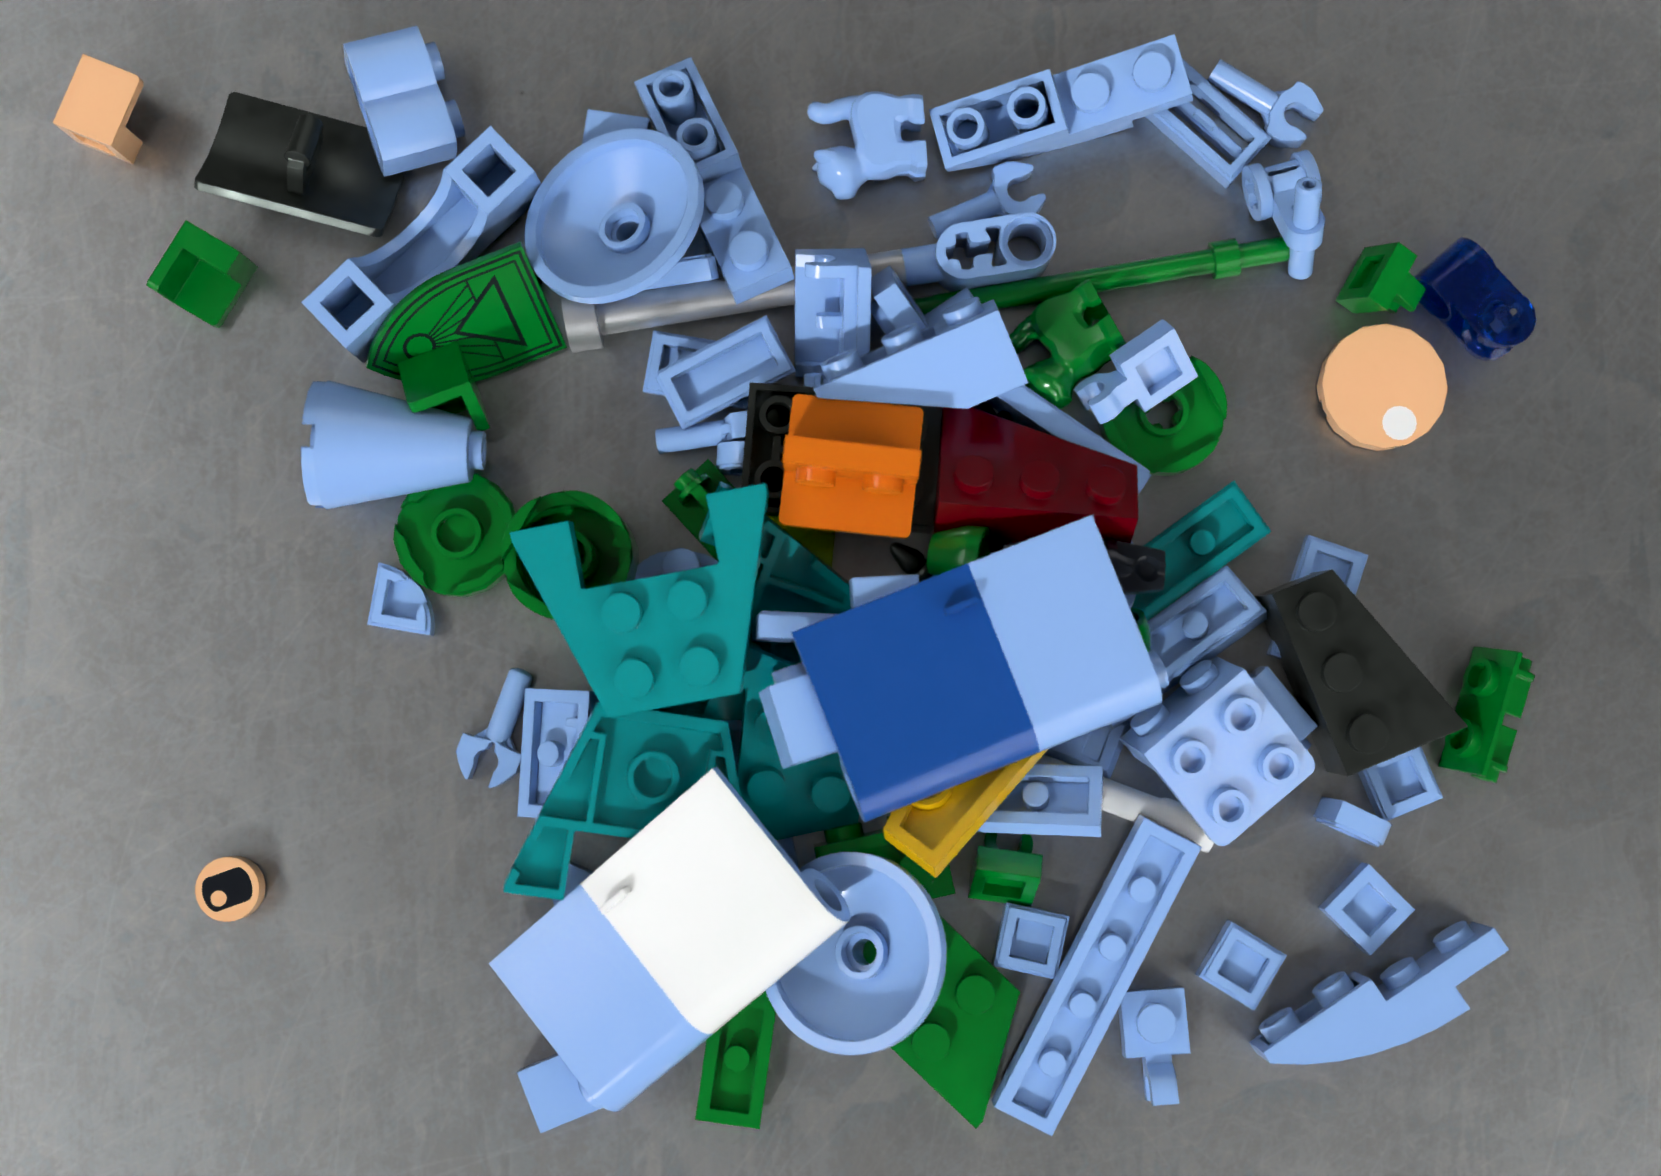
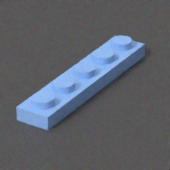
M1139 814L991 1099L995 1108L1050 1136L1053 1135L1202 848L1200 845Z

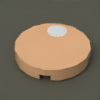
M1387 323L1362 327L1340 340L1323 361L1317 382L1319 402L1322 401L1323 410L1327 415L1325 418L1333 431L1354 446L1374 451L1406 446L1429 432L1443 412L1448 391L1444 364L1432 345L1411 329Z

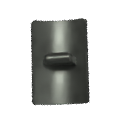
M232 92L228 96L219 129L209 154L195 177L194 188L206 193L372 237H381L393 213L406 171L386 177L383 176L367 127L238 92Z

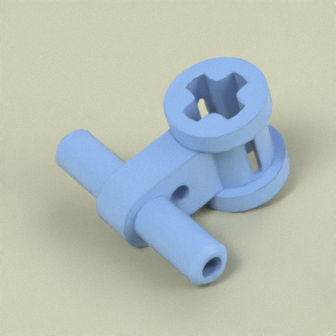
M1302 150L1292 153L1290 161L1264 168L1260 163L1244 166L1242 170V188L1251 216L1257 222L1273 218L1282 238L1290 248L1288 274L1298 280L1309 278L1313 273L1315 249L1323 242L1325 217L1320 209L1322 182L1313 155L1309 150Z

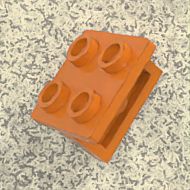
M807 394L794 395L792 398L788 435H785L782 460L784 475L779 522L784 526L899 539L908 538L911 533L915 488L919 478L922 452L920 450L924 415L922 408L879 402L825 399Z

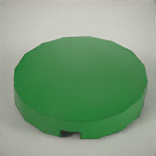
M474 474L472 481L468 483L407 494L400 507L402 510L398 515L397 524H395L393 541L400 564L416 583L440 595L469 597L489 591L506 577L503 560L501 559V543L506 527L517 512V508L500 486L478 474Z

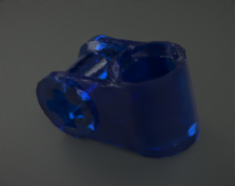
M1461 237L1455 240L1414 276L1426 288L1419 303L1431 315L1439 319L1464 346L1466 351L1475 358L1485 361L1499 359L1509 353L1513 347L1524 342L1534 331L1536 315L1529 299L1522 295L1496 267L1489 254L1479 244L1469 238ZM1512 308L1517 310L1514 316L1510 313ZM1495 318L1504 325V328L1499 333H1496L1490 326ZM1480 336L1485 340L1482 343L1477 340Z

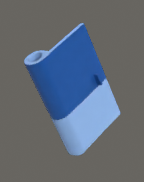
M1092 515L791 632L840 756L841 769L849 791L864 823L1159 705L1162 702L1161 689L1169 686L1168 675L1160 656L1155 650L1147 651Z

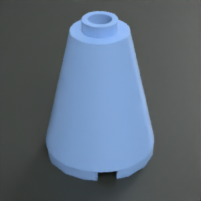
M313 381L307 392L302 424L312 425L310 446H301V466L308 503L314 505L315 508L333 509L468 483L473 479L474 469H485L487 455L485 431H475V425L471 417L433 407L413 413L406 400L334 381Z

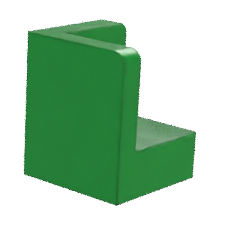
M185 220L149 277L146 285L215 328H219L225 322L258 269V266L238 250Z
M458 341L397 363L406 401L413 413L430 407L452 413H459L468 409L477 431H485L491 428L480 390Z

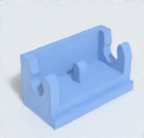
M865 248L795 249L794 368L796 370L795 377H804V387H814V376L823 372L821 364L827 359L851 349H857L859 356L870 352L872 267Z

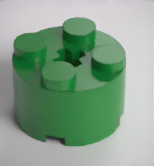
M578 490L555 492L527 502L512 517L502 538L501 559L503 560L507 583L513 595L531 611L551 620H554L513 546L510 532L565 521L573 522L577 545L582 544L579 554L585 559L582 565V572L586 589L635 580L637 565L639 564L638 545L625 521L600 498Z

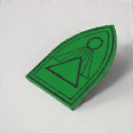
M517 242L448 269L414 288L400 300L379 327L365 362L366 368L384 376L401 380L397 363L458 341L475 381H479L567 348L524 248L521 242Z

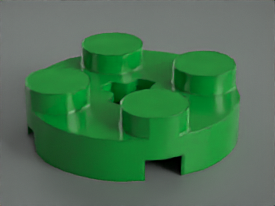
M1192 355L1189 359L1198 377L1161 401L1163 404L1171 401L1176 404L1178 411L1171 417L1174 427L1164 429L1160 423L1152 425L1146 416L1151 409L1144 412L1134 401L1127 405L1112 420L1103 424L1098 422L1102 438L1150 470L1149 474L1172 476L1192 469L1214 451L1220 440L1219 437L1223 431V423L1227 416L1226 394L1214 371L1205 362Z

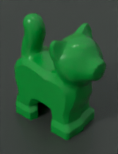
M1090 279L1081 282L1068 293L1053 296L1040 303L1033 313L1026 317L1009 334L1017 355L1038 339L1050 352V358L1037 361L1023 369L1028 381L1025 386L1059 409H1063L1071 403L1073 390L1078 380L1098 372L1104 364L1111 361L1109 355L1126 344ZM1094 320H1099L1096 324L1092 325Z

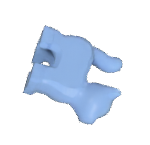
M871 91L862 95L835 99L830 103L817 101L810 103L807 114L814 122L825 125L848 120L850 123L855 148L839 145L827 149H819L814 152V158L817 162L813 165L812 170L817 172L819 183L832 191L836 199L849 200L854 198L860 186L868 180L884 181L896 176H908L914 182L924 181L927 169L926 139L904 141L901 138V132L904 129L911 132H921V124L925 122L923 95L910 94L899 97L886 92Z

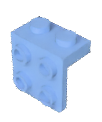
M1216 656L1212 660H1203L1188 669L1179 681L1181 686L1161 704L1137 713L1131 720L1130 726L1132 728L1119 739L1136 759L1159 775L1206 836L1215 844L1226 846L1309 777L1314 771L1315 761L1246 670Z

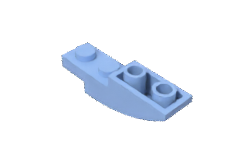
M1175 34L1055 75H1052L1050 69L929 109L945 169L949 172L1029 157L1134 127L1133 120L1193 101V94Z
M689 57L635 81L634 84L654 130L668 135L682 145L699 169L704 186V207L699 229L710 253L716 258L717 267H719L736 305L794 280L792 267L742 167L738 151L692 58Z
M1466 921L1457 922L1437 934L1433 939L1436 947L1417 960H1414L1413 957H1407L1384 970L1380 975L1383 983L1379 986H1376L1371 978L1355 971L1349 975L1345 971L1330 975L1313 988L1312 993L1315 998L1294 1011L1291 1007H1287L1265 1019L1259 1026L1262 1034L1249 1043L1254 1051L1270 1064L1297 1065L1338 1062L1375 1054L1405 1044L1440 1028L1468 1011L1470 1007L1456 986L1506 953L1509 949L1495 928L1476 922H1471L1470 924Z

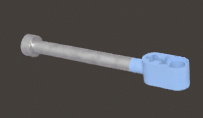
M1024 212L956 223L945 229L935 244L867 254L872 267L871 278L890 265L905 287L938 282L943 288L952 292L963 290L966 287L971 289L1040 277L1045 272L1055 251L1056 234L1053 226L1043 216ZM1020 236L1031 238L1039 246L1041 256L1031 261L1020 260L1011 253L1008 242ZM990 241L996 243L994 249L995 266L991 265L993 253H987ZM964 248L966 257L973 258L970 269H961L959 260L952 259L954 249ZM791 266L795 278V266ZM724 277L703 282L643 290L628 298L603 304L578 303L561 296L563 318L569 346L572 353L604 348V335L795 305V279L737 305Z

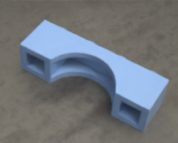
M489 126L443 169L442 178L434 196L408 227L379 249L364 256L348 258L301 303L345 349L365 363L370 346L379 327L400 300L431 277L474 260L530 208L531 202L541 185L537 174Z

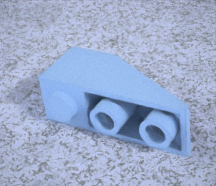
M972 297L945 309L942 312L944 320L920 330L917 323H912L891 331L881 338L883 347L859 356L857 349H851L827 359L821 364L823 372L814 376L813 389L817 398L968 409L1025 385L1028 381L994 299L981 304L979 297Z

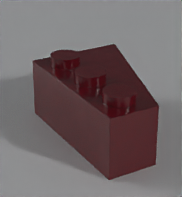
M943 407L932 535L934 532L961 526L976 525L989 527L991 533V552L996 553L999 550H1003L1002 546L1004 544L1008 545L1009 541L1015 543L1019 540L1021 543L1092 515L1102 539H1115L1131 543L1139 519L1137 465L972 407L968 409Z

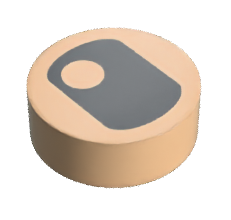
M242 856L218 858L207 864L198 875L195 885L196 900L202 911L212 919L222 922L239 920L251 915L261 905L266 890L265 878L261 869L248 858Z

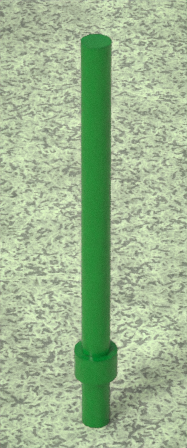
M1282 237L1238 244L1235 238L1209 242L1207 249L971 288L969 290L974 297H979L981 304L994 299L997 308L1003 309L1043 302L1053 296L1070 292L1074 287L1087 279H1090L1095 290L1099 293L1211 274L1214 280L1239 276L1243 268L1288 261L1289 247ZM961 290L916 297L914 300L924 315H926Z

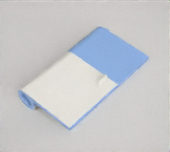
M715 767L565 896L564 900L558 902L495 957L489 965L577 1078L578 1087L583 1097L596 1108H605L606 1110L617 1112L626 1107L850 921L851 914L845 899L827 877L813 868H807L802 872L799 870L718 767Z

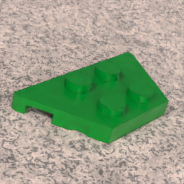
M940 915L946 940V969L940 993L932 1010L922 1024L907 1038L890 1048L977 1129L985 1116L1020 991ZM870 940L863 947V956L869 964L876 957V947Z

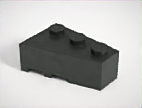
M1332 569L1310 573L1302 578L1254 596L1267 610V620L1264 622L1272 641H1275L1281 653L1280 661L1300 706L1317 725L1311 732V735L1327 772L1350 776L1468 727Z

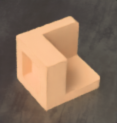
M82 54L53 120V124L78 143L134 164L143 141L126 128V125L144 83L136 74Z

